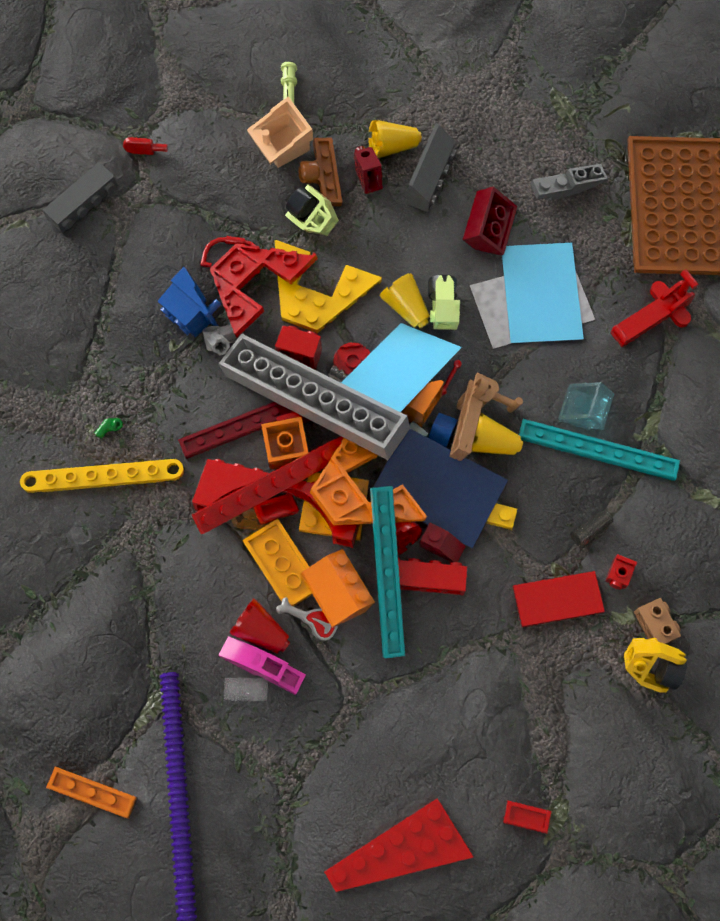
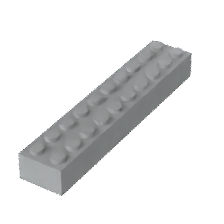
M244 334L239 336L219 362V366L226 377L386 460H389L410 429L407 415Z

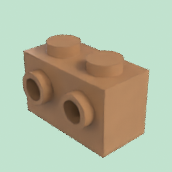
M661 598L643 605L634 611L648 639L657 638L658 642L668 644L681 637L678 623L672 620L669 614V606Z

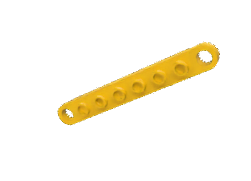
M167 459L29 471L22 475L20 485L26 492L34 493L175 481L182 477L184 468L179 460ZM171 465L179 467V471L176 474L168 473V468ZM30 477L35 478V485L27 487L26 480L30 479Z

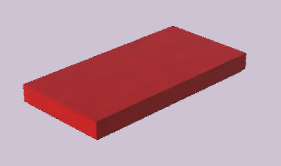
M595 571L513 585L521 627L605 612Z

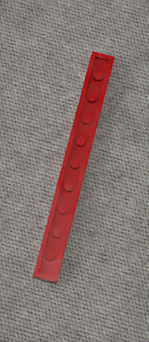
M338 436L192 514L200 534H205L324 469L344 437Z

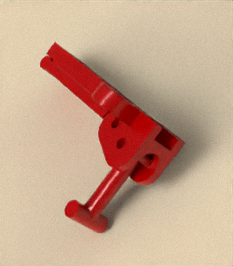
M687 269L680 273L684 280L679 281L670 289L661 281L654 282L650 293L655 301L612 328L610 333L621 347H624L669 317L678 327L684 328L689 324L691 315L685 307L691 304L695 294L693 292L688 293L687 291L689 287L695 289L699 284Z

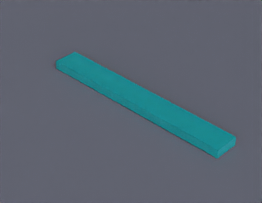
M522 420L519 436H521L523 441L675 481L677 478L680 460L538 422Z
M393 486L370 488L382 652L383 658L405 656Z

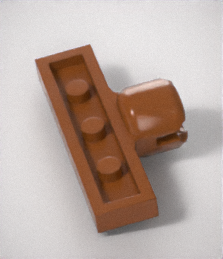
M314 138L315 160L300 162V182L318 184L321 194L331 201L332 206H341L342 196L332 138Z

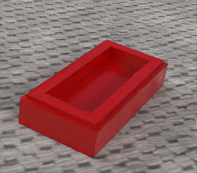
M291 494L265 500L253 507L261 525L297 514L299 511Z
M508 800L503 823L547 834L551 811Z

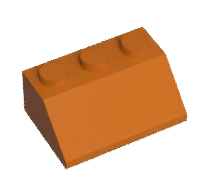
M343 549L325 556L301 573L332 628L365 613L375 603Z

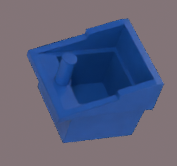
M183 267L172 278V284L160 297L158 303L162 306L160 310L172 323H176L187 336L192 334L196 338L209 324L218 326L212 314L219 308L221 303L215 299L207 307L205 296L189 272Z

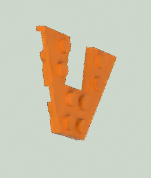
M346 438L342 440L318 480L312 486L310 494L333 525L373 524L371 502H368L348 475V472L371 461L378 455ZM403 484L393 489L395 522L426 520V514Z

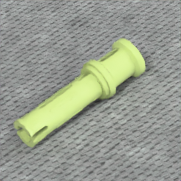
M285 62L281 65L283 77L281 78L283 100L289 97L294 103L297 65L293 62Z

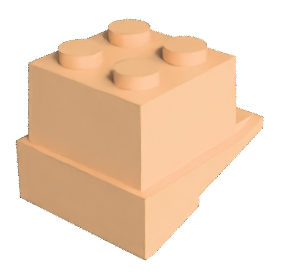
M289 97L278 103L270 110L271 112L247 129V132L270 164L274 162L277 168L310 151V141L313 140L312 128Z

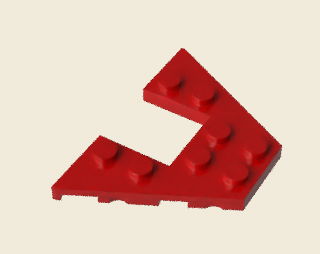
M236 243L210 268L236 338L264 312L261 305L241 292L240 289L264 266L292 285L318 259L315 253L305 255L298 254L297 251L287 252L284 249L276 248L267 250L260 249L259 246H246L245 244Z

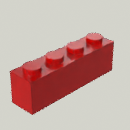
M398 557L400 590L453 595L465 594L467 566H462V563L451 562L450 565H447L437 560L425 563L415 558L403 561Z

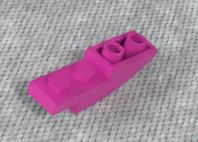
M229 636L218 655L255 676L258 675L294 695L297 694L306 674L289 666V663Z

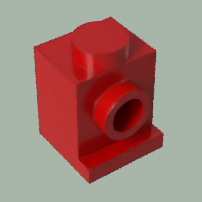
M617 554L612 561L605 582L610 583V586L615 589H625L629 585L637 562ZM618 570L625 572V575H620Z

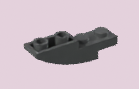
M600 163L571 168L565 174L532 179L530 185L537 199L549 197L550 200H556L593 188L607 181L608 178Z

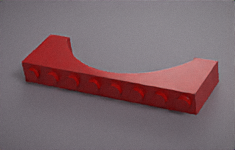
M207 459L192 500L194 509L199 511L269 473L259 468H245L237 463L233 465L228 464L220 459ZM302 480L282 491L303 499L321 514L331 529L333 544L350 548L354 547L360 524L333 525L310 494L315 481L310 483Z

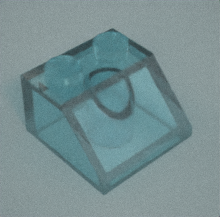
M602 382L569 384L558 419L587 430L604 429L614 393Z

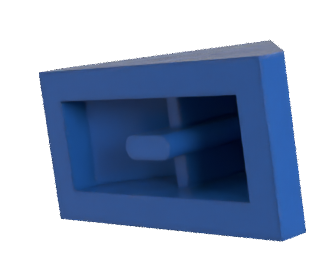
M439 413L428 438L447 448L458 419Z

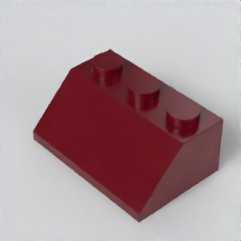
M494 186L477 191L462 240L475 250L500 256L504 255L518 206Z

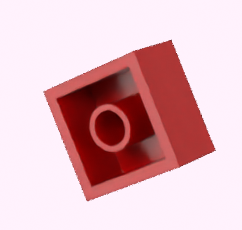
M282 325L275 350L316 370L322 353L321 336L312 331L304 332L294 326L287 327Z

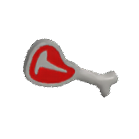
M287 597L283 598L282 604L276 607L278 614L289 613L300 618L305 624L310 626L313 635L320 641L331 639L337 630L338 625L332 628L322 609L302 611L291 606Z

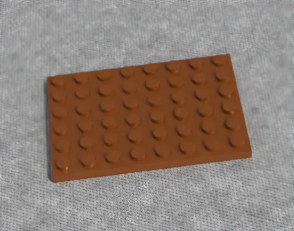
M629 136L627 142L634 273L680 274L683 270L687 269L690 274L720 275V138Z

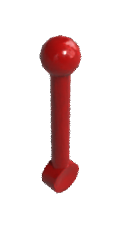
M460 360L454 362V368L443 386L442 395L447 393L446 389L456 370L461 367L462 363Z

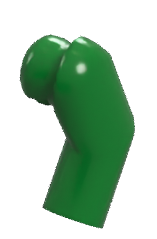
M119 418L105 419L94 434L102 439L107 432L120 430L123 427V422Z

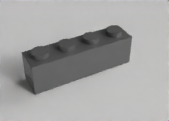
M101 163L96 164L43 209L46 219L61 233L70 229L77 220L84 217L91 208L98 205L105 196L111 194L118 185L115 176Z

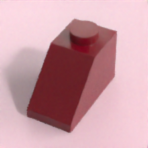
M429 523L419 547L449 562H458L465 549V545L450 532L432 523Z

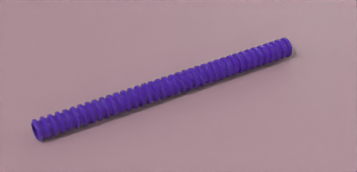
M168 672L160 675V679H162V682H160L162 689L160 690L163 693L161 705L164 706V709H162V713H164L162 719L165 720L163 723L165 727L163 733H166L164 747H167V750H165V754H167L165 761H168V764H166V768H168L166 775H169V778H167V782H169L167 789H170L168 793L170 800H168V803H171V807H169L171 814H169V817L172 818V821H170V825H172L170 832H173L171 836L173 843H171V846H174V850H172V854H174L172 861H175L173 876H176V880H174L176 887H174V890L177 891L175 898L178 901L175 902V905L178 906L176 913L179 916L176 920L195 921L197 915H195L194 911L197 909L194 907L196 900H193V896H195L193 888H195V885H192L194 870H191V866H193L191 859H193V856L190 855L192 848L189 846L192 842L189 841L191 834L188 832L190 830V826H188L190 819H187L189 815L187 808H189V805H186V801H188L186 794H188V791L185 790V787H187L185 783L187 777L184 776V773H186V769H184L186 763L183 762V759H185L183 755L185 749L182 748V745H184L182 741L184 735L181 734L183 722L180 721V718H182V714H180L182 708L179 707L181 695L178 693L180 681L177 680L179 677L178 673Z

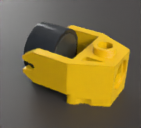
M633 638L624 653L625 667L627 672L641 686L660 693H666L669 688L678 689L684 680L687 670V659L684 658L685 653L677 648L658 642L657 638ZM659 657L661 659L658 662L655 675L649 673L652 666Z

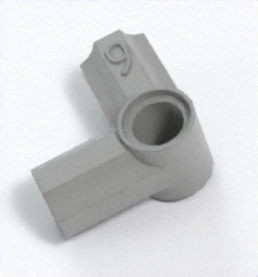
M231 324L222 327L210 326L203 329L206 349L218 353L219 356L226 354V351L230 348L229 343H233L238 339L233 332Z

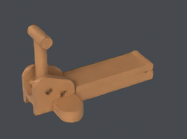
M477 373L474 381L469 380L466 392L458 400L456 408L461 410L449 457L462 461L472 452L471 448L481 408L493 399L506 405L507 411L512 413L523 404L522 398L518 397L512 400L497 393L499 390L498 383L489 377Z

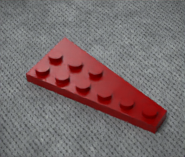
M437 798L327 869L324 873L335 892L473 858V855Z

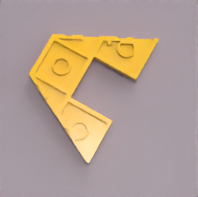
M275 240L276 249H284L287 252L297 251L298 254L311 255L309 251ZM346 265L333 296L330 297L298 285L301 276L292 285L278 276L282 321L319 333L325 328L326 324L335 320L336 316L350 308L376 284H380L382 277Z

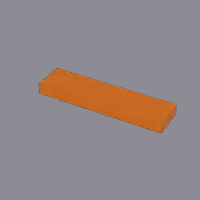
M58 767L54 768L46 787L129 819L137 800L135 796Z

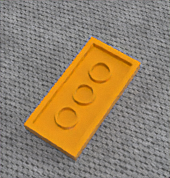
M278 519L243 540V543L281 602L283 598L287 597L291 606H295L312 595L301 575L304 570L309 568V565Z

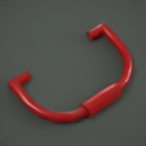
M232 236L216 238L206 245L202 254L201 266L212 267V263L206 262L209 249L219 242L233 245L236 243L247 246L256 245L245 240V238Z

